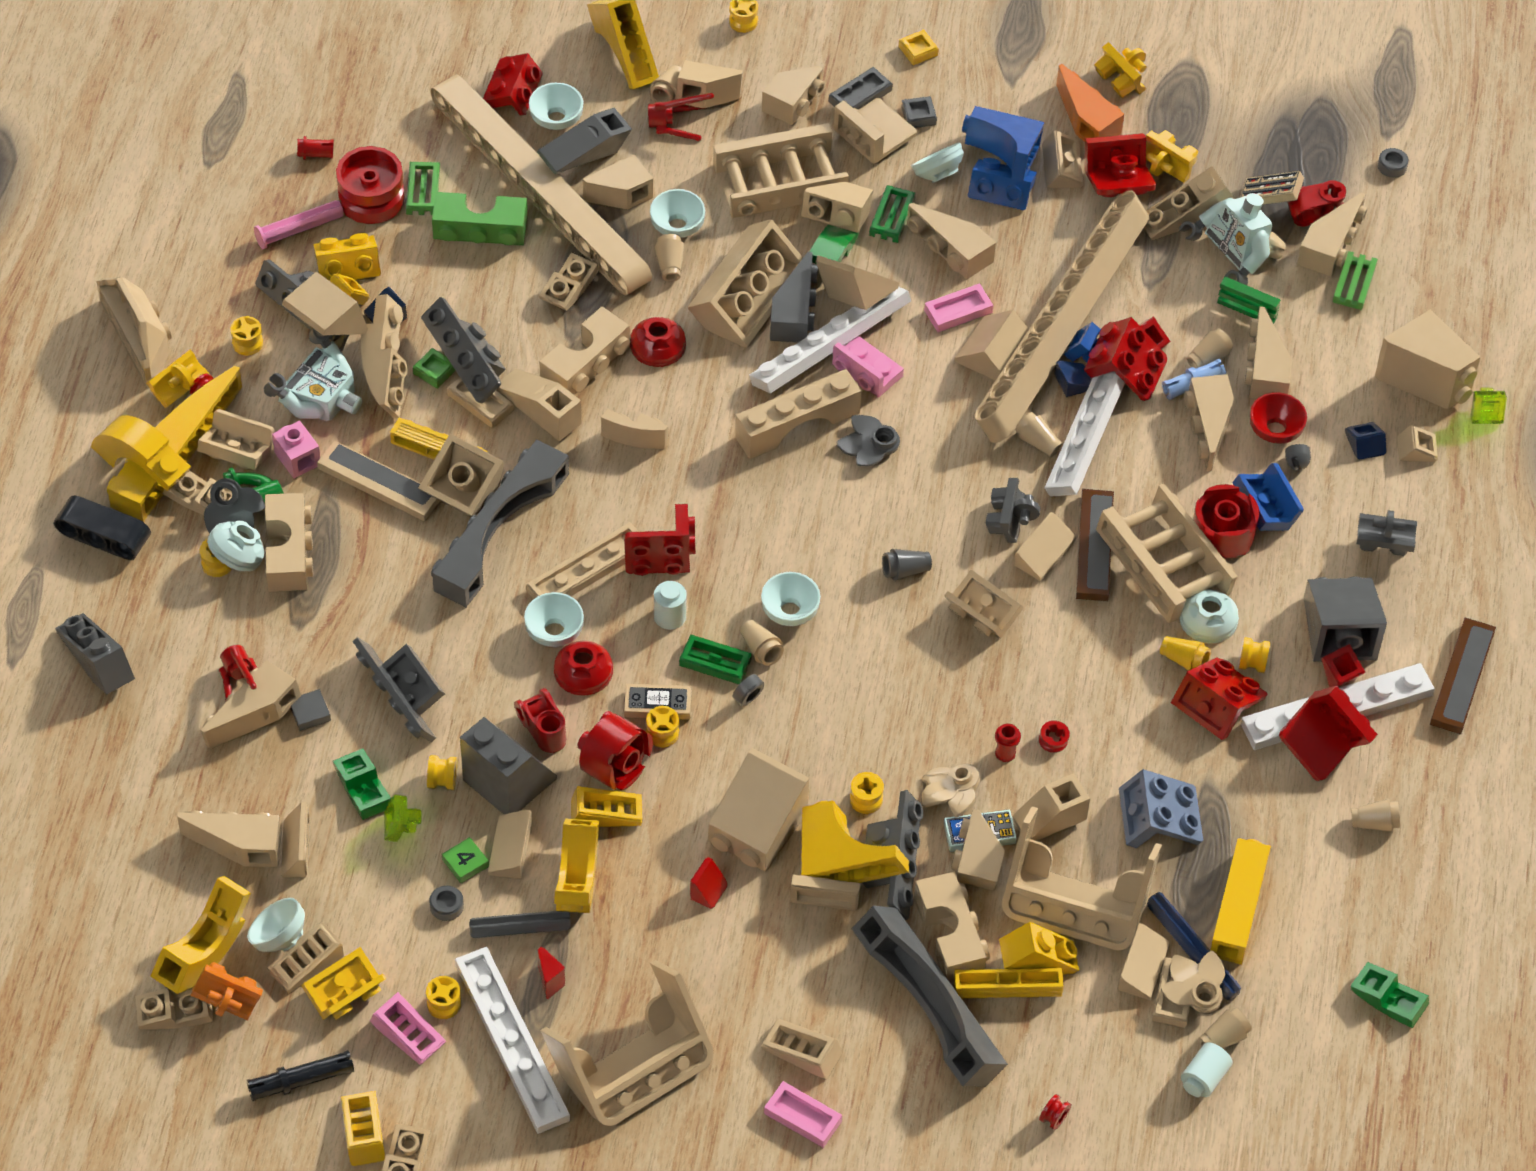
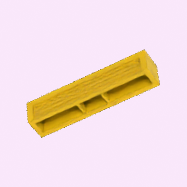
M400 417L390 431L391 444L435 460L448 438V435L445 433H439L431 430L429 427H423L411 420H405ZM477 446L479 449L488 453L487 450H484L482 447Z
M1062 968L955 970L953 979L954 989L960 998L1062 997L1064 987Z

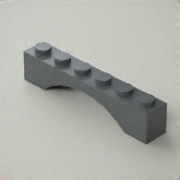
M537 439L529 449L523 450L518 459V464L512 471L508 470L505 473L501 485L496 492H491L487 496L482 510L478 515L474 514L470 518L466 530L461 537H456L452 541L449 552L443 560L439 559L434 564L431 571L434 592L467 608L484 585L483 557L495 531L509 516L522 507L554 495L569 475V455Z
M872 906L851 929L868 953L885 966L909 990L923 1008L939 1037L944 1061L963 1087H986L1008 1065L898 909L895 907Z

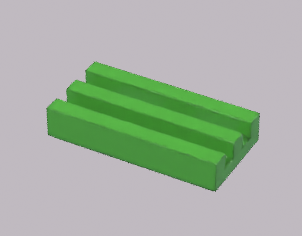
M410 162L406 215H412L413 211H418V215H425V211H430V214L433 215L435 195L439 191L440 162ZM416 169H422L419 203L414 202ZM428 170H433L431 202L426 203Z
M1348 251L1333 297V303L1362 310L1378 259L1372 257L1371 261L1365 259L1366 255L1360 254L1358 258L1354 257V252ZM1355 265L1356 269L1347 297H1341L1350 267ZM1362 268H1366L1368 271L1358 301L1352 300Z

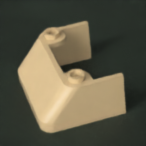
M1031 807L1022 823L1002 900V908L1005 914L1015 921L1022 923L1032 922L1052 932L1109 949L1123 950L1129 947L1133 942L1150 892L1162 844L1155 843L1144 873L1136 870L1126 871L1118 878L1115 890H1110L1050 872L1053 861L1051 850L1045 844L1031 840L1038 808Z
M657 960L650 964L662 993L651 999L645 1009V1019L650 1030L595 1064L588 1052L580 1048H573L568 1039L547 1027L540 1030L561 1077L591 1116L606 1126H612L621 1122L708 1067L713 1058V1047L681 973Z

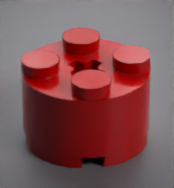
M1220 484L1209 487L1196 502L1193 521L1224 559L1246 555L1250 551L1259 518V507L1255 498L1250 494L1247 496L1240 492V488L1234 485Z
M606 711L592 730L584 732L578 740L577 748L581 750L579 757L580 769L614 790L616 788L620 790L627 789L639 778L645 768L641 762L645 754L649 757L653 748L652 736L623 717L611 711Z

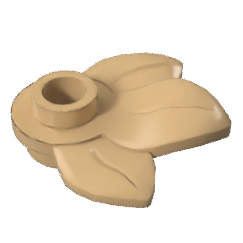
M960 764L953 768L937 767L928 771L922 777V781L927 784L922 794L923 807L948 802L950 810L955 817L964 814L976 800L974 791L980 782L977 768L970 764Z
M1210 951L1202 958L1199 964L1188 958L1174 955L1170 964V974L1173 981L1161 987L1165 997L1175 1005H1191L1196 1011L1202 1013L1215 1011L1222 1002L1223 994L1220 985L1225 977V969L1218 955L1214 951ZM1203 992L1208 993L1211 999L1209 1001H1202L1199 998V994Z

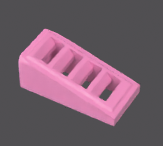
M398 992L373 1013L370 1020L384 1036L419 1065L423 1064L446 1042ZM397 1012L401 1016L392 1023L388 1018ZM407 1020L410 1025L401 1032L398 1027ZM416 1029L421 1032L412 1041L407 1038ZM425 1038L431 1040L432 1042L421 1052L416 1047Z

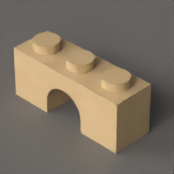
M603 306L581 324L582 344L587 348L575 351L559 343L539 361L540 377L561 384L574 395L576 392L584 390L588 382L596 374L604 372L615 357L627 351L630 346V325Z
M304 493L265 495V521L268 539H284L287 541L281 546L266 547L268 592L307 590V577H313L312 558H307V551L313 550L312 531H306V525L312 524L311 505H305Z
M955 871L916 881L914 900L924 926L945 924L954 931L952 934L939 937L936 940L935 957L940 970L950 983L953 982L955 970H985L986 960L990 959L987 942L979 938L977 933L979 931L978 918L974 911H969L966 886L964 883L958 882Z

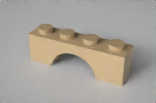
M844 369L736 414L735 438L748 458L753 459L777 449L782 439L792 429L808 420L823 418L829 420L834 425L850 418L852 415L860 414L861 389L848 370Z

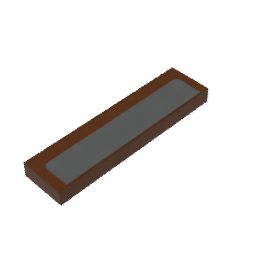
M1082 489L1076 599L1108 602L1111 549L1097 532L1096 527L1102 511L1113 506L1114 491Z
M1464 618L1430 725L1460 735L1462 734L1495 633V626Z

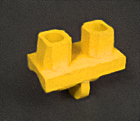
M1109 42L1102 47L1104 55L1094 64L1097 73L1105 80L1116 71L1120 74L1111 82V85L1121 98L1133 90L1140 95L1146 90V87L1140 82L1142 77L1138 71L1142 73L1147 68L1144 64L1146 53L1141 48L1132 51L1129 48H1125L1122 51V54L1125 56L1124 58Z
M1151 130L1146 134V160L1152 163L1150 173L1158 176L1164 171L1185 183L1190 178L1192 167L1196 163L1198 150L1190 145L1182 149L1177 147L1174 135L1166 130L1160 134Z
M190 349L146 384L156 399L166 408L189 391L197 377L205 373L209 374V372L198 362L195 354Z

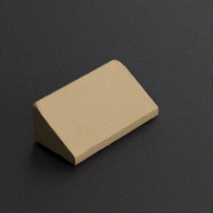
M1054 130L1042 143L1046 186L1049 188H1081L1083 186L1079 139Z
M1050 512L1017 550L1014 566L1041 581L1076 541L1077 537L1056 514Z
M301 802L284 820L281 876L283 878H306V875H308L310 816L306 802Z
M531 810L498 816L488 875L514 879L522 878L532 825Z
M1139 923L1120 976L1118 990L1151 1001L1170 941L1146 925Z

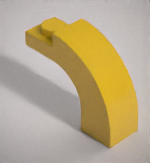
M129 415L117 417L93 439L91 448L113 468L124 458H127L143 468L166 491L170 490L191 468L168 445L169 438L149 423Z
M565 818L562 832L560 872L554 896L556 911L590 913L598 846L599 821Z
M225 876L217 878L205 908L196 924L182 939L162 947L150 977L176 994L194 987L205 965L209 966L212 962L218 964L235 942L246 921L241 916L251 893Z

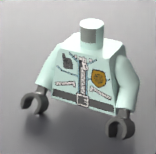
M1254 193L1238 199L1227 198L1199 216L1200 220L1196 223L1186 221L1179 227V231L1186 232L1192 227L1191 235L1185 239L1196 241L1201 237L1202 229L1206 226L1205 234L1239 270V272L1230 270L1224 277L1248 285L1247 275L1249 273L1253 274L1270 254L1269 237L1272 222L1260 210L1263 204L1262 197Z
M314 329L309 332V339L314 344H321L323 348L319 349L316 347L287 381L281 374L274 373L269 378L270 382L264 386V393L269 397L278 396V401L299 419L319 418L324 421H330L341 409L354 415L361 407L362 398L354 394L353 371L336 343L329 341L330 335H323L321 337Z

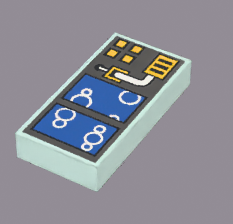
M1010 810L981 813L1002 846L1016 844V833ZM971 815L944 818V828L950 852H955L956 849L962 851L965 839L959 838V832L963 818L970 819Z

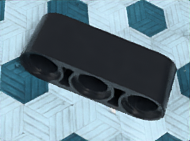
M76 495L69 497L53 522L55 528L64 536L126 560H134L151 535L150 528L143 521Z

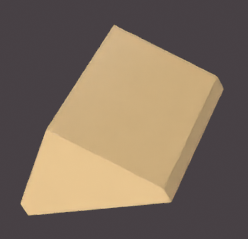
M819 255L816 259L828 298L867 310L898 289L900 282Z
M318 272L311 275L288 295L282 303L285 308L322 335L366 334L368 329L358 302Z
M1014 310L984 316L955 357V362L996 381L1029 329Z
M449 434L418 488L472 517L482 510L487 496L491 492L495 493L499 488L505 462Z

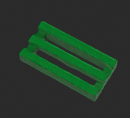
M887 185L870 226L869 236L875 237L876 234H880L881 239L887 240V237H891L892 242L898 243L908 219V206L914 203L916 192ZM891 195H896L885 226H879ZM906 197L907 199L896 227L891 229L902 199Z
M1228 277L1223 278L1220 283L1221 289L1218 294V304L1256 319L1258 318L1259 308L1265 307L1273 324L1275 323L1278 316L1280 299Z
M690 634L680 656L679 666L739 685L747 671V665L751 662L752 653ZM693 647H694V648H698V649H701V650H704V651H707V652H710V653H709V654L703 653V652L694 650V649H692V648H693ZM722 656H723V657H726V658H729V659H733V660L739 661L740 664H739V663L732 662V661H729V660H726V659H723Z

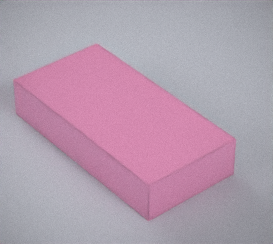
M979 283L926 302L924 311L936 331L941 332L993 313V304Z
M784 1081L764 1107L765 1115L824 1148L842 1122V1115Z

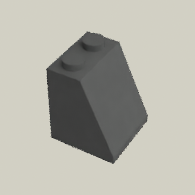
M1356 576L1339 579H1328L1325 577L1308 579L1304 593V604L1313 662H1322V657L1348 644L1351 645L1359 661L1378 660L1387 621L1373 579Z
M485 717L460 736L463 781L502 814L522 810L557 779V775Z

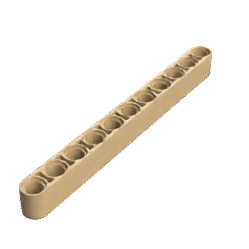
M456 74L430 89L432 100L438 109L589 261L598 264L599 272L621 294L626 296L652 280V273L647 263L559 174H554L539 154L461 76Z
M1126 191L1123 194H1119L1111 202L976 410L974 418L991 442H1001L1014 431L1055 367L1056 362L1064 353L1148 222L1149 215L1135 192Z

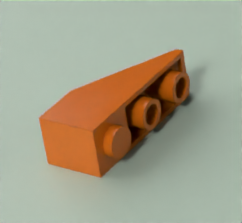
M1060 64L1056 86L1075 134L1084 142L1085 138L1121 135L1124 113L1120 108L1106 100L1097 89L1085 83L1077 73Z

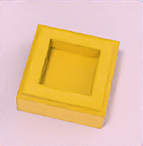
M924 29L899 39L898 47L913 66L938 56L939 48Z
M333 274L329 280L356 300L358 304L365 305L370 298L369 294L352 277Z

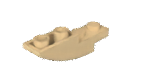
M388 294L376 296L373 323L366 324L367 332L366 334H361V355L366 380L376 401L393 418H399L401 405L404 402V378L407 375L406 361L397 353L400 347L399 330L400 323L403 320V312L401 306Z

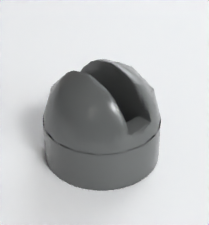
M1304 444L1288 446L1285 449V458L1288 466L1294 470H1299L1300 466L1302 469H1305L1311 460L1310 447Z

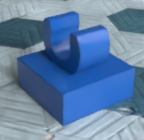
M1091 322L1078 330L1063 355L1072 362L1081 356L1085 362H1088L1089 354L1096 345L1097 336L1101 329Z

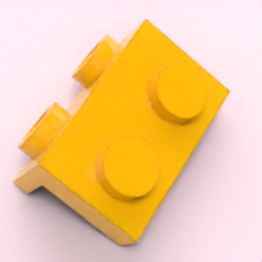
M358 233L350 236V239L325 238L320 243L313 244L318 273L328 281L333 274H340L354 279L381 275L378 248L374 235L368 236L366 233Z
M359 947L304 982L301 987L323 1020L330 1015H333L335 1020L353 1009L350 1002L361 996L366 1001L380 992L381 988L378 984L386 980L383 973L378 975L362 948Z

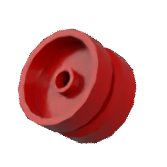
M365 146L347 152L339 160L336 168L338 198L347 217L359 223L377 224L392 219L402 209L405 201L403 171L401 162L394 153L381 147Z

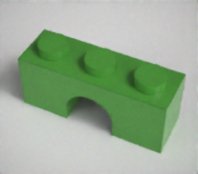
M436 192L432 215L433 239L524 245L528 218L527 198L496 196L494 208L489 212L480 214L474 213L467 208L466 194Z

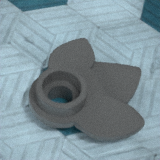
M852 415L851 422L855 432L837 441V446L842 452L850 456H857L856 463L858 466H873L879 463L884 455H890L897 451L900 445V437L893 427L882 425L877 418L866 415Z
M229 478L220 479L211 487V503L204 511V521L209 533L216 525L223 522L244 521L254 528L255 520L253 513L263 510L265 502L260 493L255 489L240 487L236 481ZM224 488L231 490L232 498L230 500L223 499L221 492Z

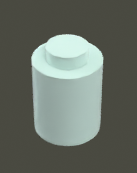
M662 582L654 591V620L661 628L668 630L677 629L686 620L687 594L683 585L678 582Z
M1209 1042L1204 1043L1181 1074L1184 1089L1194 1097H1209L1232 1066V1058L1220 1046Z

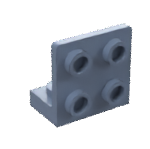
M1142 769L1119 787L1126 845L1138 848L1156 833L1196 845L1203 842L1197 793L1194 785Z

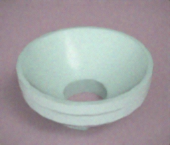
M557 82L548 83L537 88L530 96V114L533 120L544 128L551 130L565 129L574 125L580 119L583 111V98L580 92L571 85ZM553 112H560L565 115L559 121L548 118Z
M959 142L919 160L912 164L911 167L917 176L932 180L933 183L959 170L958 166L964 154L962 145Z
M673 189L662 192L653 200L650 206V217L655 229L663 235L676 234L682 238L694 234L702 227L705 219V206L701 198L691 191ZM674 219H681L686 222V225L682 228H673L669 225V222Z
M244 521L219 523L212 529L207 539L208 546L214 556L223 564L235 570L253 571L259 567L264 557L265 550L259 532Z
M783 572L773 576L765 583L761 594L765 614L774 622L785 626H798L811 620L818 611L821 598L817 584L808 576L797 572ZM786 603H794L800 610L790 615L784 613L781 607Z
M1207 589L1185 599L1186 602L1179 619L1183 630L1191 638L1204 643H1219L1234 634L1237 629L1239 615L1236 604L1229 596L1217 590ZM1206 601H1214L1219 604L1220 610L1213 613L1207 612L1203 609L1202 604Z
M558 592L545 593L536 597L528 604L524 615L525 627L529 636L541 645L548 647L564 646L579 636L584 622L583 609L573 597ZM557 623L562 625L564 630L558 635H550L545 631V628L549 624Z
M284 898L276 901L255 918L248 930V941L258 951L276 952L279 950L285 952L291 949L303 935L304 909L294 898Z

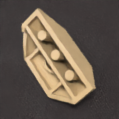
M123 277L98 280L96 283L100 302L143 382L149 388L146 383L161 371L170 353L168 340L172 339L169 327L165 321L162 323L159 321L158 317H160L154 300L149 301L144 291Z

